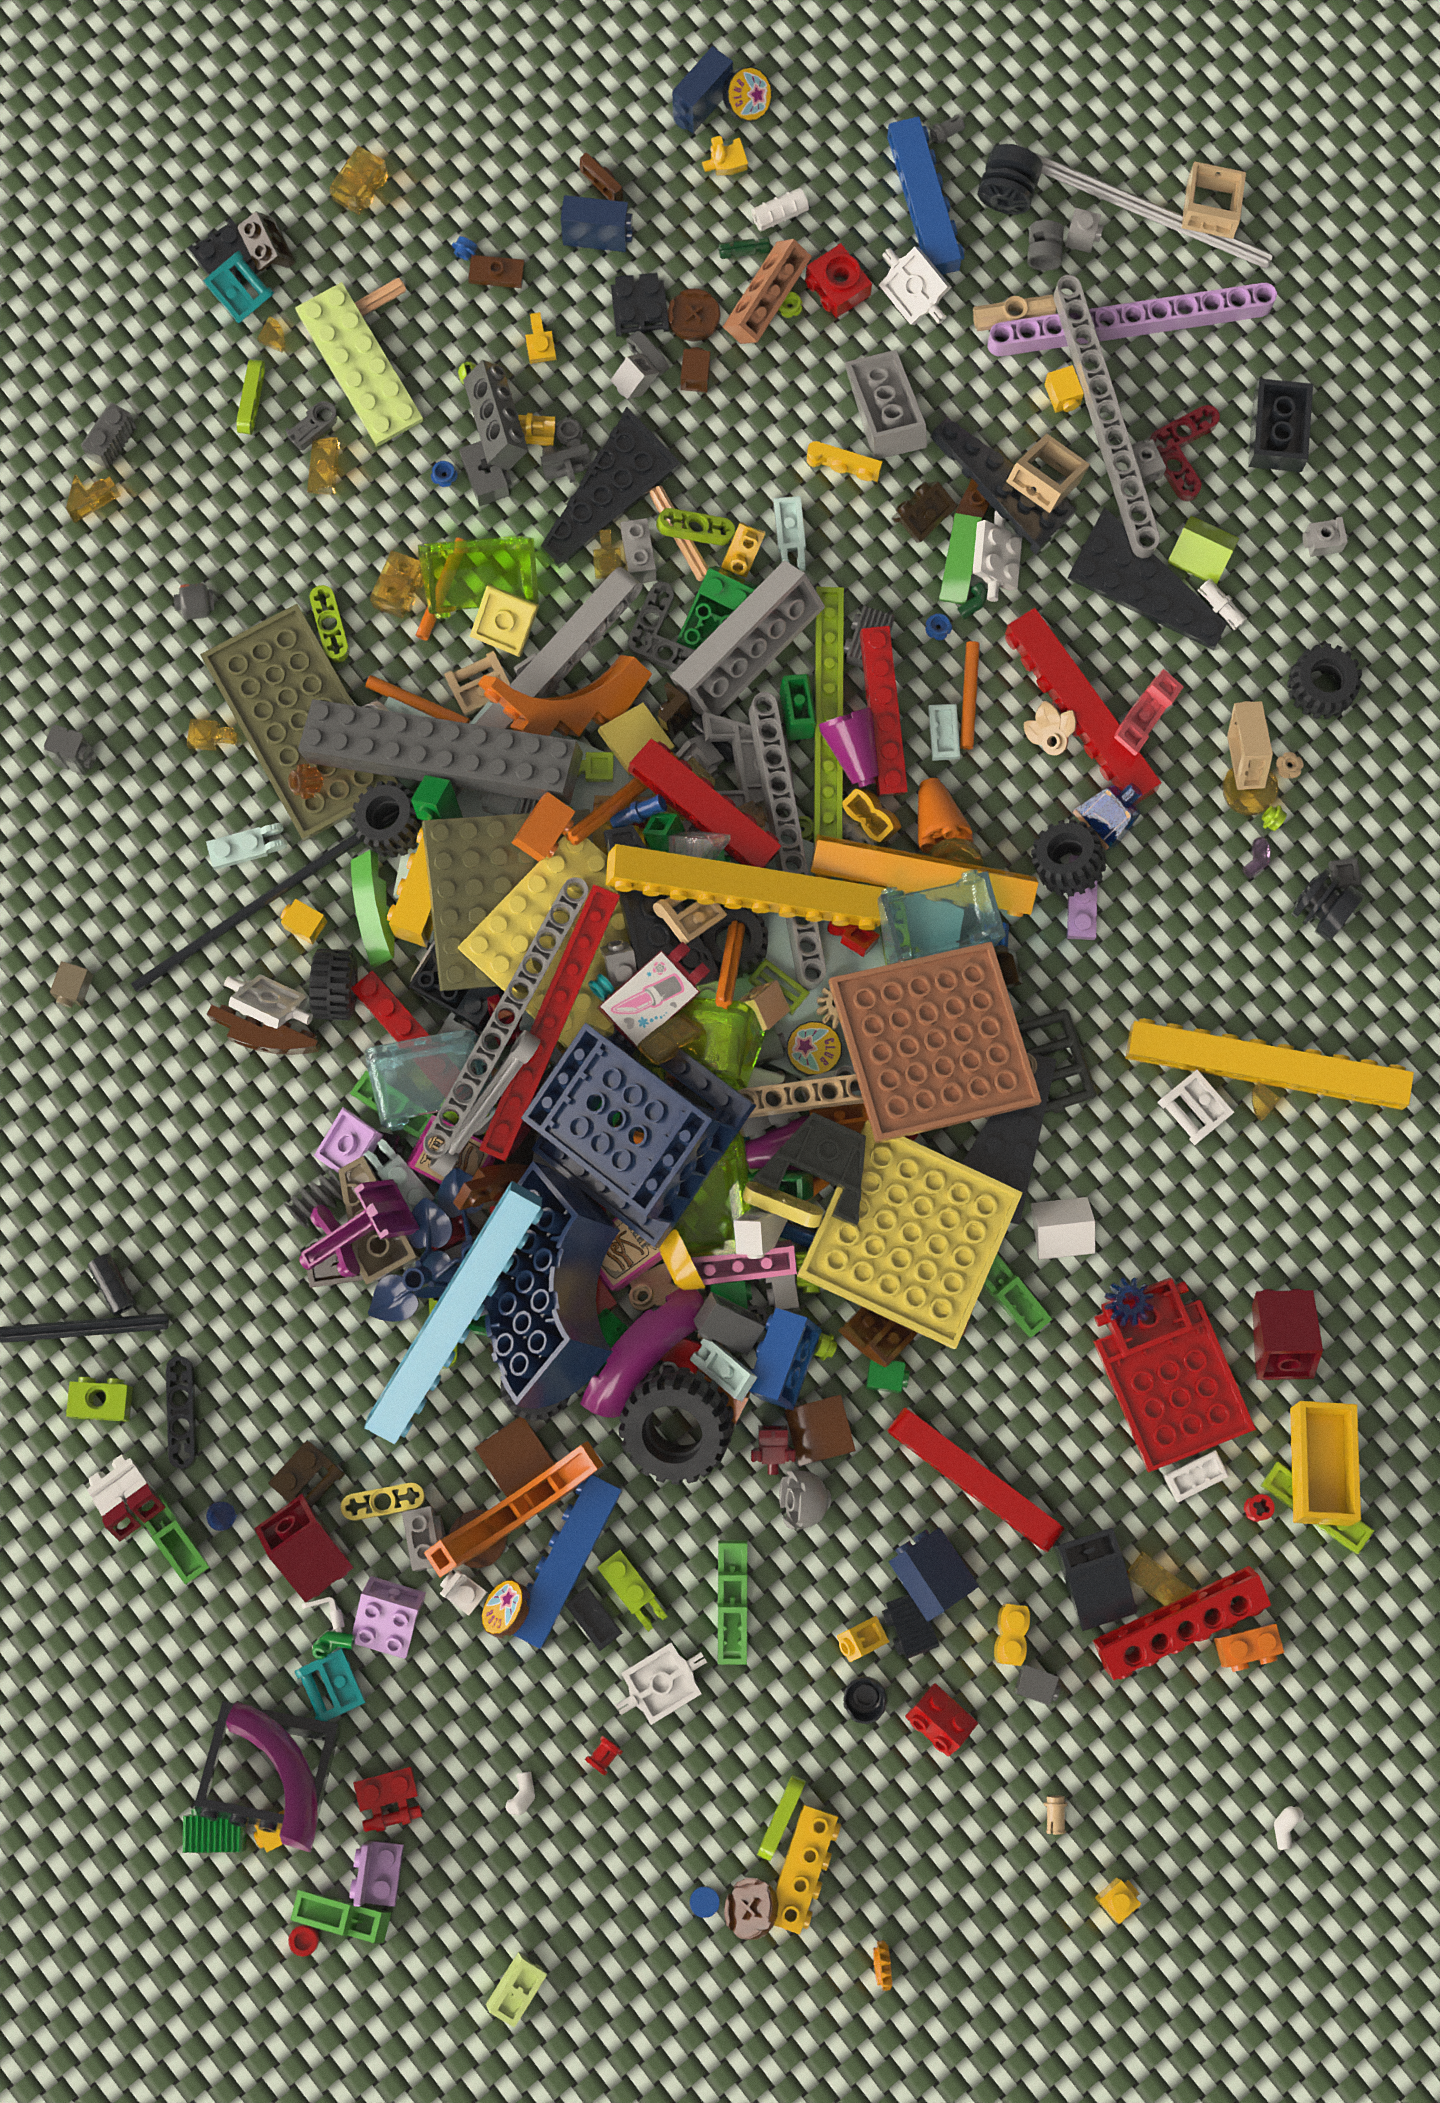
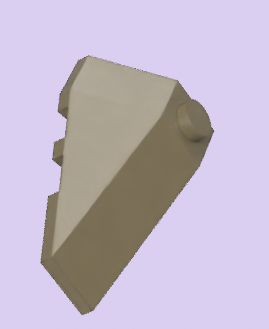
M365 1156L338 1169L348 1221L365 1210L354 1188L361 1183L379 1181ZM375 1229L352 1243L353 1252L366 1285L407 1267L422 1256L420 1249L414 1248L411 1245L407 1235L380 1239Z

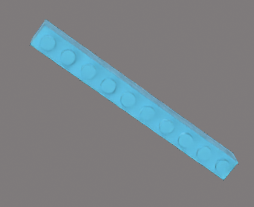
M511 1181L367 1416L365 1429L393 1444L397 1442L400 1436L405 1438L413 1422L410 1419L413 1414L417 1413L419 1415L426 1404L427 1399L424 1396L429 1389L434 1391L441 1379V1375H439L440 1370L443 1366L448 1368L454 1359L456 1352L453 1349L457 1343L463 1344L470 1332L468 1328L469 1323L472 1319L477 1321L483 1312L485 1305L482 1302L487 1295L492 1297L499 1285V1281H497L498 1276L501 1272L507 1273L514 1261V1257L511 1255L516 1247L521 1249L529 1236L526 1233L531 1223L536 1225L544 1212L541 1209L542 1198Z

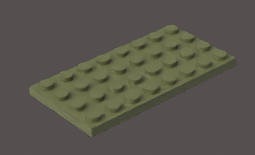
M298 604L200 654L303 842L351 817V813L356 811L353 809L354 803H359L360 801L358 796L361 793H367L366 788L370 785L377 787V782L381 781L385 784L388 781H394L398 784L395 777L311 764L298 751L312 699L354 706Z

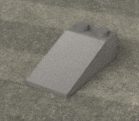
M897 350L845 362V368L874 459L878 460L927 448L926 423Z

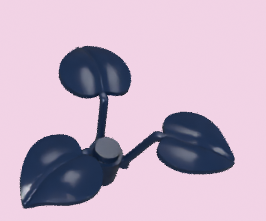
M458 1167L453 1168L443 1178L438 1191V1204L450 1218L462 1214L467 1240L461 1246V1257H456L452 1260L444 1251H431L423 1266L431 1270L432 1280L448 1283L451 1281L459 1268L456 1263H462L476 1240L472 1239L467 1213H476L484 1205L483 1203L476 1208L470 1207L459 1210L453 1203L464 1182L471 1181L474 1177ZM428 1286L414 1291V1294L420 1298L441 1297L446 1288Z
M423 1198L412 1210V1214L420 1229L412 1235H407L414 1248L426 1247V1251L415 1262L416 1267L407 1269L403 1276L391 1274L378 1282L368 1311V1315L383 1321L406 1320L413 1316L419 1307V1299L412 1291L424 1289L428 1286L446 1288L449 1284L448 1282L432 1280L431 1270L423 1266L424 1261L432 1251V1247H443L449 1242L453 1233V1225L449 1215L430 1198ZM484 1299L482 1302L485 1307L480 1316L488 1314V1299Z

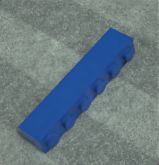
M920 117L889 123L887 138L919 247L941 275L959 271L961 260L964 259V251L961 243L957 244L955 238L957 236L955 221L949 218L950 204L948 197H943L941 191L943 189L941 174L935 171L936 157L934 150H929L927 144L929 142L927 127L922 126Z
M591 1475L578 1485L575 1493L579 1497L575 1505H568L562 1517L566 1522L561 1532L556 1530L548 1546L552 1547L550 1554L547 1558L542 1556L535 1569V1572L539 1575L534 1585L529 1582L526 1586L530 1593V1599L527 1598L529 1612L523 1625L513 1635L539 1649L543 1648L622 1493L621 1489L594 1475Z

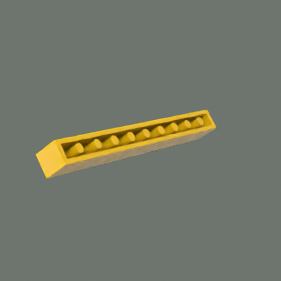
M616 844L608 853L606 886L615 887V890L621 892L637 890L642 891L647 896L662 894L678 901L686 899L697 900L699 904L703 905L719 903L725 904V907L729 909L744 907L752 909L755 913H779V916L785 918L795 916L806 917L805 919L810 922L826 920L832 921V924L836 926L857 925L862 930H874L886 920L887 888Z
M1145 1018L1134 1021L1130 1026L1125 1059L1194 1072L1198 1070L1200 1073L1400 1110L1406 1108L1410 1102L1414 1072L1405 1071L1406 1067L1401 1065L1378 1066V1062L1374 1060L1351 1061L1349 1056L1334 1054L1333 1057L1322 1055V1052L1319 1050L1306 1049L1305 1052L1294 1050V1046L1287 1044H1278L1275 1047L1266 1045L1267 1042L1260 1039H1250L1249 1042L1238 1040L1239 1037L1233 1034H1222V1037L1211 1035L1209 1030L1194 1029V1031L1183 1030L1181 1025L1171 1023L1166 1024V1026L1155 1025L1154 1020Z

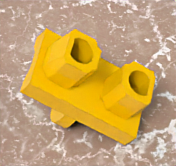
M527 412V415H518L526 444L554 445L555 417L533 416V413Z
M740 522L721 568L746 578L763 541L765 531L752 528Z

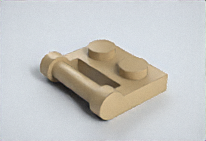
M494 651L486 654L485 658L460 670L444 673L445 679L465 717L480 711L488 701L494 702L484 695L485 690L478 685L482 677L461 687L458 682L492 667L493 672L487 674V676L497 677L508 686L510 685Z
M668 897L665 900L660 899L653 905L655 914L663 918L680 942L688 944L727 916L719 903L703 905L695 902L678 915L673 908L684 900L678 901Z

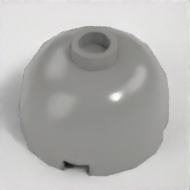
M802 1470L787 1471L786 1473L789 1476L782 1477L779 1490L780 1508L786 1506L788 1516L782 1517L783 1521L789 1529L812 1527L823 1519L827 1507L830 1506V1491L826 1489L825 1484L818 1475Z

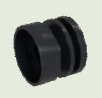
M1000 144L993 147L986 163V172L982 175L977 192L980 201L987 207L1004 214L1018 215L1030 210L1035 194V186L1038 184L1043 168L1041 158L1029 149L1015 144Z
M1326 867L1322 873L1313 877L1297 898L1291 915L1297 918L1303 909L1307 910L1309 914L1302 923L1307 925L1315 917L1318 918L1320 921L1315 929V933L1330 943L1365 895L1352 885H1349L1341 893L1338 892L1336 889L1341 881V877L1337 876L1331 885L1327 884L1325 880L1332 871Z

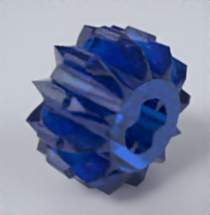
M1125 1277L1120 1279V1286L1112 1283L1110 1288L1114 1293H1106L1104 1296L1107 1300L1113 1301L1104 1306L1105 1310H1115L1110 1319L1115 1320L1118 1316H1121V1326L1127 1324L1128 1318L1132 1326H1137L1138 1317L1143 1321L1147 1320L1148 1316L1145 1311H1152L1154 1308L1153 1305L1145 1302L1153 1298L1152 1293L1145 1295L1143 1293L1148 1285L1144 1283L1139 1288L1136 1287L1138 1279L1135 1277L1132 1278L1130 1285ZM1125 1295H1128L1129 1299L1135 1300V1304L1131 1306L1133 1309H1130L1128 1304H1123V1300L1126 1298Z

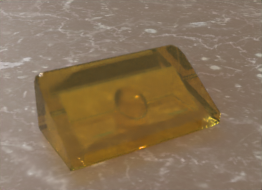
M337 437L312 441L307 493L335 494L340 447Z

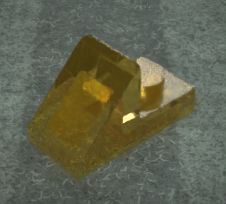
M75 474L66 510L75 523L121 495L110 477L105 480L96 481L90 489L86 490Z

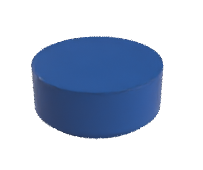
M701 1886L695 1889L690 1897L691 1910L701 1918L713 1916L719 1908L717 1892L708 1886Z

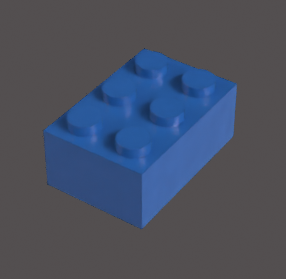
M775 1308L774 1314L769 1316L766 1323L767 1333L764 1342L761 1341L757 1347V1361L754 1369L750 1370L757 1376V1379L749 1392L762 1401L793 1411L822 1329L807 1317Z

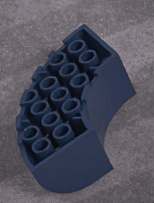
M533 1161L519 1180L518 1185L542 1198L541 1209L544 1212L536 1225L531 1223L526 1233L529 1236L521 1249L516 1247L511 1255L514 1257V1261L507 1273L501 1272L498 1276L497 1281H499V1285L492 1297L488 1295L485 1297V1299H488V1315L485 1316L487 1337L491 1338L494 1350L491 1355L493 1361L498 1363L502 1374L500 1379L516 1406L535 1409L558 1403L577 1392L596 1374L613 1353L603 1336L599 1324L596 1292L603 1260L620 1229L605 1211L577 1185L555 1170Z

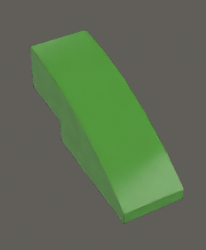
M955 513L939 601L960 605L966 603L974 564L977 522L982 520L981 517Z
M159 1493L158 1496L166 1508L144 1525L152 1535L153 1541L186 1585L210 1566L163 1494ZM151 1499L142 1506V1511L151 1509L154 1501Z
M298 1890L290 1920L342 1936L348 1935L372 1943H384L391 1912L366 1905L356 1907L354 1902Z

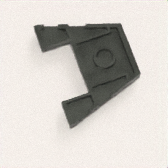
M813 1112L754 1176L753 1181L777 1191L790 1164L842 1188L843 1192L832 1217L856 1227L859 1222L866 1136Z

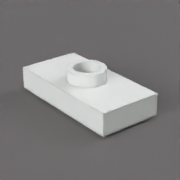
M1215 1450L1163 1477L1176 1502H1180L1229 1477V1474Z

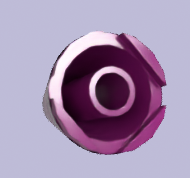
M870 707L819 724L822 736L851 783H858L859 788L875 783L874 777L878 776L879 772L873 714Z
M809 1115L796 1118L785 1126L773 1128L758 1138L746 1140L745 1147L740 1148L743 1164H749L750 1169H762L809 1118ZM790 1164L787 1168L788 1171H803Z

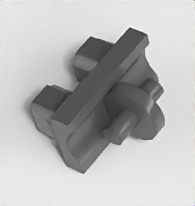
M577 438L570 440L566 444V450L557 452L554 446L543 448V456L540 458L546 481L568 476L570 483L575 482L574 474L588 469L591 465L588 445L582 444L580 439Z

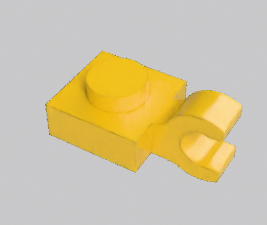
M541 312L530 314L533 334L525 335L530 364L556 360L552 331H543Z

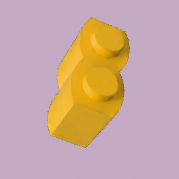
M854 789L842 802L846 813L852 819L861 822L865 833L877 842L889 841L901 828L898 818L891 811L882 808L878 797L868 789Z
M1003 1604L997 1618L1000 1634L994 1645V1657L996 1663L1021 1666L1027 1653V1644L1024 1636L1030 1625L1029 1609L1027 1606Z

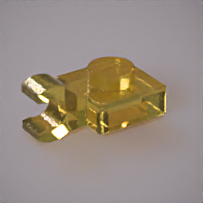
M600 530L601 549L593 550L595 579L607 578L616 568L622 567L620 547L612 548L611 530Z
M190 719L187 737L188 748L216 751L217 743L236 744L237 733H234V728L222 727L219 729L217 721Z

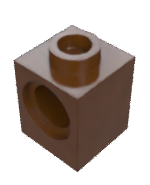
M699 347L683 350L680 378L681 390L707 392L710 351H705Z

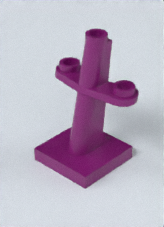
M394 1179L365 1182L354 1188L365 1210L342 1226L338 1224L326 1206L320 1204L313 1208L310 1215L311 1221L318 1228H322L327 1236L301 1252L299 1257L301 1265L306 1270H311L336 1254L339 1261L337 1264L339 1273L345 1278L354 1277L360 1273V1266L350 1245L351 1243L374 1229L377 1231L380 1239L412 1235L419 1230L420 1227Z

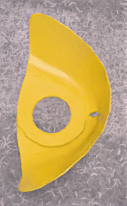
M676 1229L672 1230L660 1246L659 1252L676 1287L683 1290L705 1288L679 1232Z

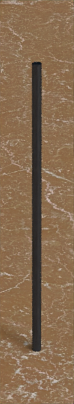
M399 809L392 810L385 815L380 829L398 818ZM354 833L130 983L136 992L140 991L361 843L362 841L356 836L357 833Z

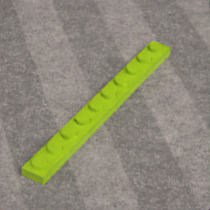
M816 587V592L825 608L815 617V714L817 724L814 732L813 847L817 834L842 839L843 768L822 736L818 725L843 716V587Z

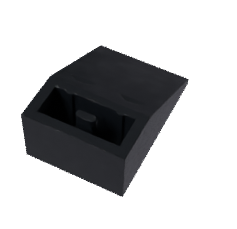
M435 944L408 986L448 1013L452 1012L460 1021L463 1020L471 1024L480 1032H483L489 1021L487 998L498 994L501 999L504 994L500 987L440 992Z
M1113 1527L1053 1547L1082 1631L1138 1613L1124 1559Z

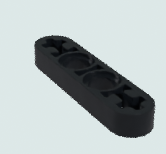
M176 1356L171 1358L166 1365L168 1458L172 1466L185 1470L194 1465L197 1457L194 1367L187 1358ZM178 1362L187 1367V1371L182 1372V1381H188V1386L176 1385L172 1387L173 1381L179 1383L178 1374L173 1372V1368L178 1367ZM179 1390L186 1391L189 1397L188 1402L184 1406H176L173 1402V1396ZM179 1419H186L189 1423V1430L185 1435H177L174 1431V1424ZM174 1439L182 1441L190 1439V1444L184 1443V1451L190 1453V1457L184 1460V1464H181L180 1460L175 1459V1455L181 1452V1445L178 1443L174 1445Z

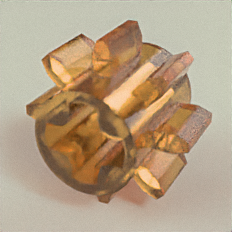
M309 763L299 764L296 770H291L288 777V785L295 796L301 795L302 799L314 798V793H319L323 786V777L316 767H310Z

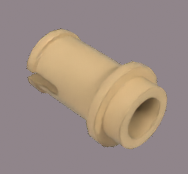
M1047 1796V1801L1044 1802V1806L1047 1807L1046 1833L1065 1834V1807L1068 1806V1803L1065 1802L1064 1796Z

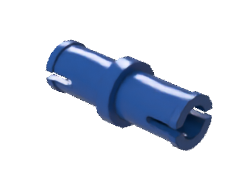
M661 794L643 802L635 801L630 804V807L620 810L611 817V825L613 828H619L636 822L641 824L646 821V818L660 812H665L667 810L666 801Z

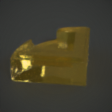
M269 316L257 338L258 342L283 353L285 348L284 332L281 325L273 317Z
M1259 1081L1255 1084L1251 1095L1252 1106L1257 1118L1263 1121L1281 1099Z

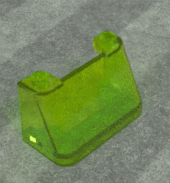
M506 536L418 544L419 561L428 610L430 614L435 615V618L451 617V612L460 609L479 608L486 587L489 584L539 604L534 538Z
M696 997L663 1026L659 1032L736 1090L747 1088L766 1035L753 1009L749 1005L735 1000L729 1005L728 1009H723L722 1007H717L716 999ZM640 1051L639 1062L664 1080L667 1071Z
M740 1134L735 1136L677 1221L678 1226L673 1229L679 1232L690 1257L737 1254L734 1220L752 1209V1205L745 1202L742 1198L746 1183L748 1182V1168L745 1144Z

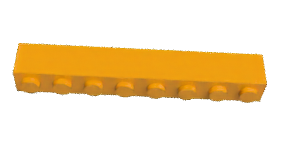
M819 834L816 836L810 864L811 872L815 873V877L832 879L833 876L843 878L842 881L858 884L859 882L869 883L870 886L898 889V893L913 896L914 892L925 894V898L933 901H941V898L951 899L953 904L959 906H968L969 903L980 905L979 908L991 912H995L996 908L1007 910V914L1016 917H1023V914L1031 915L1039 883L1035 876Z

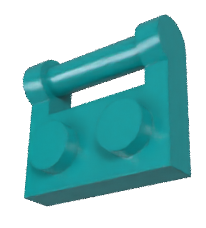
M240 250L203 280V283L238 324L275 293L270 286L267 288L244 261L243 258L245 256ZM235 265L259 296L253 299L229 269Z
M343 1648L328 1654L324 1659H318L294 1671L297 1679L301 1678L317 1715L314 1717L315 1720L327 1722L367 1703ZM319 1670L334 1705V1708L328 1711L311 1674Z

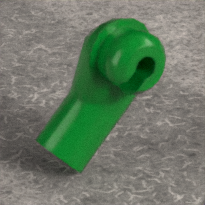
M327 1631L313 1644L312 1654L316 1659H324L337 1647L353 1649L356 1636L337 1631Z

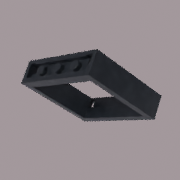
M222 1701L194 1804L195 1810L200 1814V1817L208 1818L209 1821H217L218 1818L228 1819L230 1824L238 1827H247L248 1823L258 1825V1829L261 1831L276 1833L277 1829L281 1830L284 1814L208 1799L227 1729L226 1720L235 1704ZM256 1708L279 1723L291 1735L325 1741L314 1782L319 1817L340 1733L338 1724Z

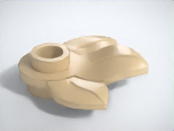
M1043 701L1037 709L1036 721L1024 722V731L1028 739L1033 744L1042 745L1046 753L1060 755L1067 749L1068 737L1075 731L1076 717L1072 710L1060 715L1055 706L1047 701ZM1053 736L1057 739V744L1054 747L1051 745V738Z
M665 1263L647 1270L630 1283L632 1289L629 1293V1302L634 1309L646 1311L654 1305L662 1306L666 1303L665 1297L679 1289L676 1285L671 1284L672 1277ZM648 1294V1298L645 1301H639L641 1295Z

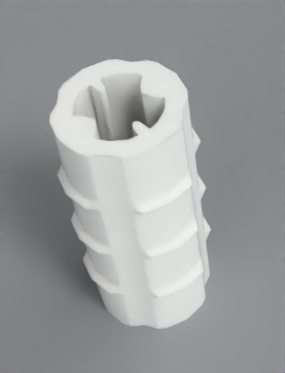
M798 188L751 209L752 217L758 230L763 231L781 222H786V220L792 217H798L799 214L809 210V204L803 190Z

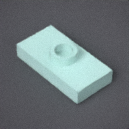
M956 704L929 705L932 761L960 759Z

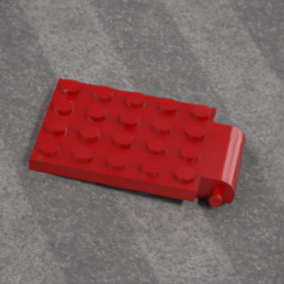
M1171 1277L1101 1304L1103 1313L1094 1316L1098 1327L1107 1324L1111 1332L1107 1336L1094 1340L1093 1343L1148 1473L1256 1430L1201 1300L1197 1299L1183 1305L1180 1295L1189 1292L1188 1286L1185 1281L1175 1284Z

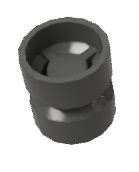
M1041 220L1030 225V246L1028 248L1027 263L1031 268L1049 271L1061 266L1063 251L1061 245L1063 244L1064 227L1060 223L1052 220Z

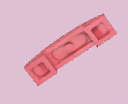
M1163 669L1125 716L1114 738L1134 756L1138 754L1149 738L1148 734L1166 708L1174 702L1184 686Z

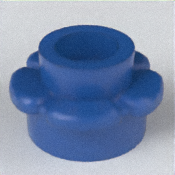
M459 236L456 243H452V247L455 249L454 254L463 260H469L471 255L476 254L475 251L478 246L468 238Z
M447 461L437 462L432 468L431 479L433 483L439 484L440 487H449L452 482H455L457 471L454 470V465Z
M943 614L930 616L926 621V634L931 638L934 637L936 640L945 639L947 634H950L952 631V624ZM939 625L941 629H936V626Z

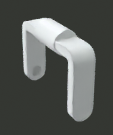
M327 1597L302 1604L303 1609L329 1602L333 1629L343 1633L342 1627H345L342 1612L341 1609L338 1610L334 1598Z

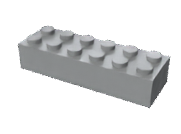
M784 560L673 672L670 678L675 685H679L688 693V700L694 711L700 715L707 712L719 716L825 608L806 574Z

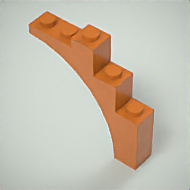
M620 655L611 667L594 682L573 693L558 697H530L514 690L499 678L487 675L481 678L478 685L485 690L484 695L490 701L504 707L503 712L514 720L510 725L513 731L550 736L555 729L563 736L568 734L580 736L591 719L596 724L603 726L625 713L652 673L635 657Z
M588 1441L581 1444L521 1489L458 1530L439 1540L424 1552L425 1556L439 1577L446 1575L487 1550L504 1536L523 1526L538 1513L559 1502L575 1490L579 1484L602 1468L604 1464Z

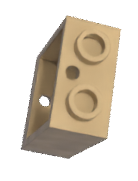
M1194 161L1187 180L1181 228L1233 239L1240 223L1246 172ZM1196 186L1232 194L1230 211L1194 203Z
M1046 433L1016 462L1006 482L1051 513L1081 482L1090 464ZM1039 457L1067 477V479L1059 485L1031 465V463Z
M1262 701L1234 703L1227 739L1237 790L1265 788L1273 753Z

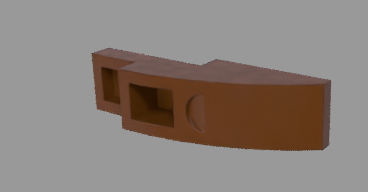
M211 1004L207 1012V1016L212 1021L230 1029L227 1037L231 1042L249 1049L272 1054L296 1055L319 1052L321 1048L315 1034L304 1029L301 1032H297L291 1029L292 1024L287 1021L278 1029L265 1024L263 1027H260L262 1024L260 1021L249 1016L242 1019L235 1015L236 1011L223 1004H221L220 1008Z
M500 1164L478 1168L472 1180L464 1182L453 1203L459 1210H464L470 1207H479L481 1204L490 1201H499L511 1181L518 1184L530 1165Z

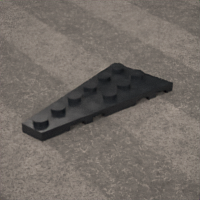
M628 407L622 413L617 426H614L604 447L599 450L583 476L578 489L570 497L560 518L556 520L541 544V550L558 568H561L646 497L651 489L659 486L681 467L680 462Z
M947 417L933 430L930 438L949 459L956 460L963 467L961 472L967 479L973 478L978 484L977 490L1002 518L1009 519L1016 526L1014 531L1020 538L1025 536L1032 544L1030 549L1035 555L1067 524L1077 511L1075 507L1063 499L1049 513L1008 484L1006 481L1015 465Z
M1104 507L1067 579L1214 651L1227 623L1154 554L1148 558L1137 557L1131 549L1125 526Z
M633 825L609 829L603 832L608 853L616 844L647 849ZM637 890L629 892L617 891L618 895H620L619 901L629 943L634 950L638 971L661 950L668 956L681 943L665 920L658 917L653 909L654 903L660 899L665 900L670 896L662 894L647 896L642 891ZM681 903L673 908L677 915L684 911ZM698 936L686 944L691 950L679 962L689 974L702 962L710 970L708 976L695 987L719 982L720 970L713 961L712 954Z
M1032 1053L1029 1054L1037 1062V1070L1033 1075L1042 1102L1039 1105L990 1116L961 1163L1023 1192L1010 1223L1020 1225L1057 1061L1054 1058Z

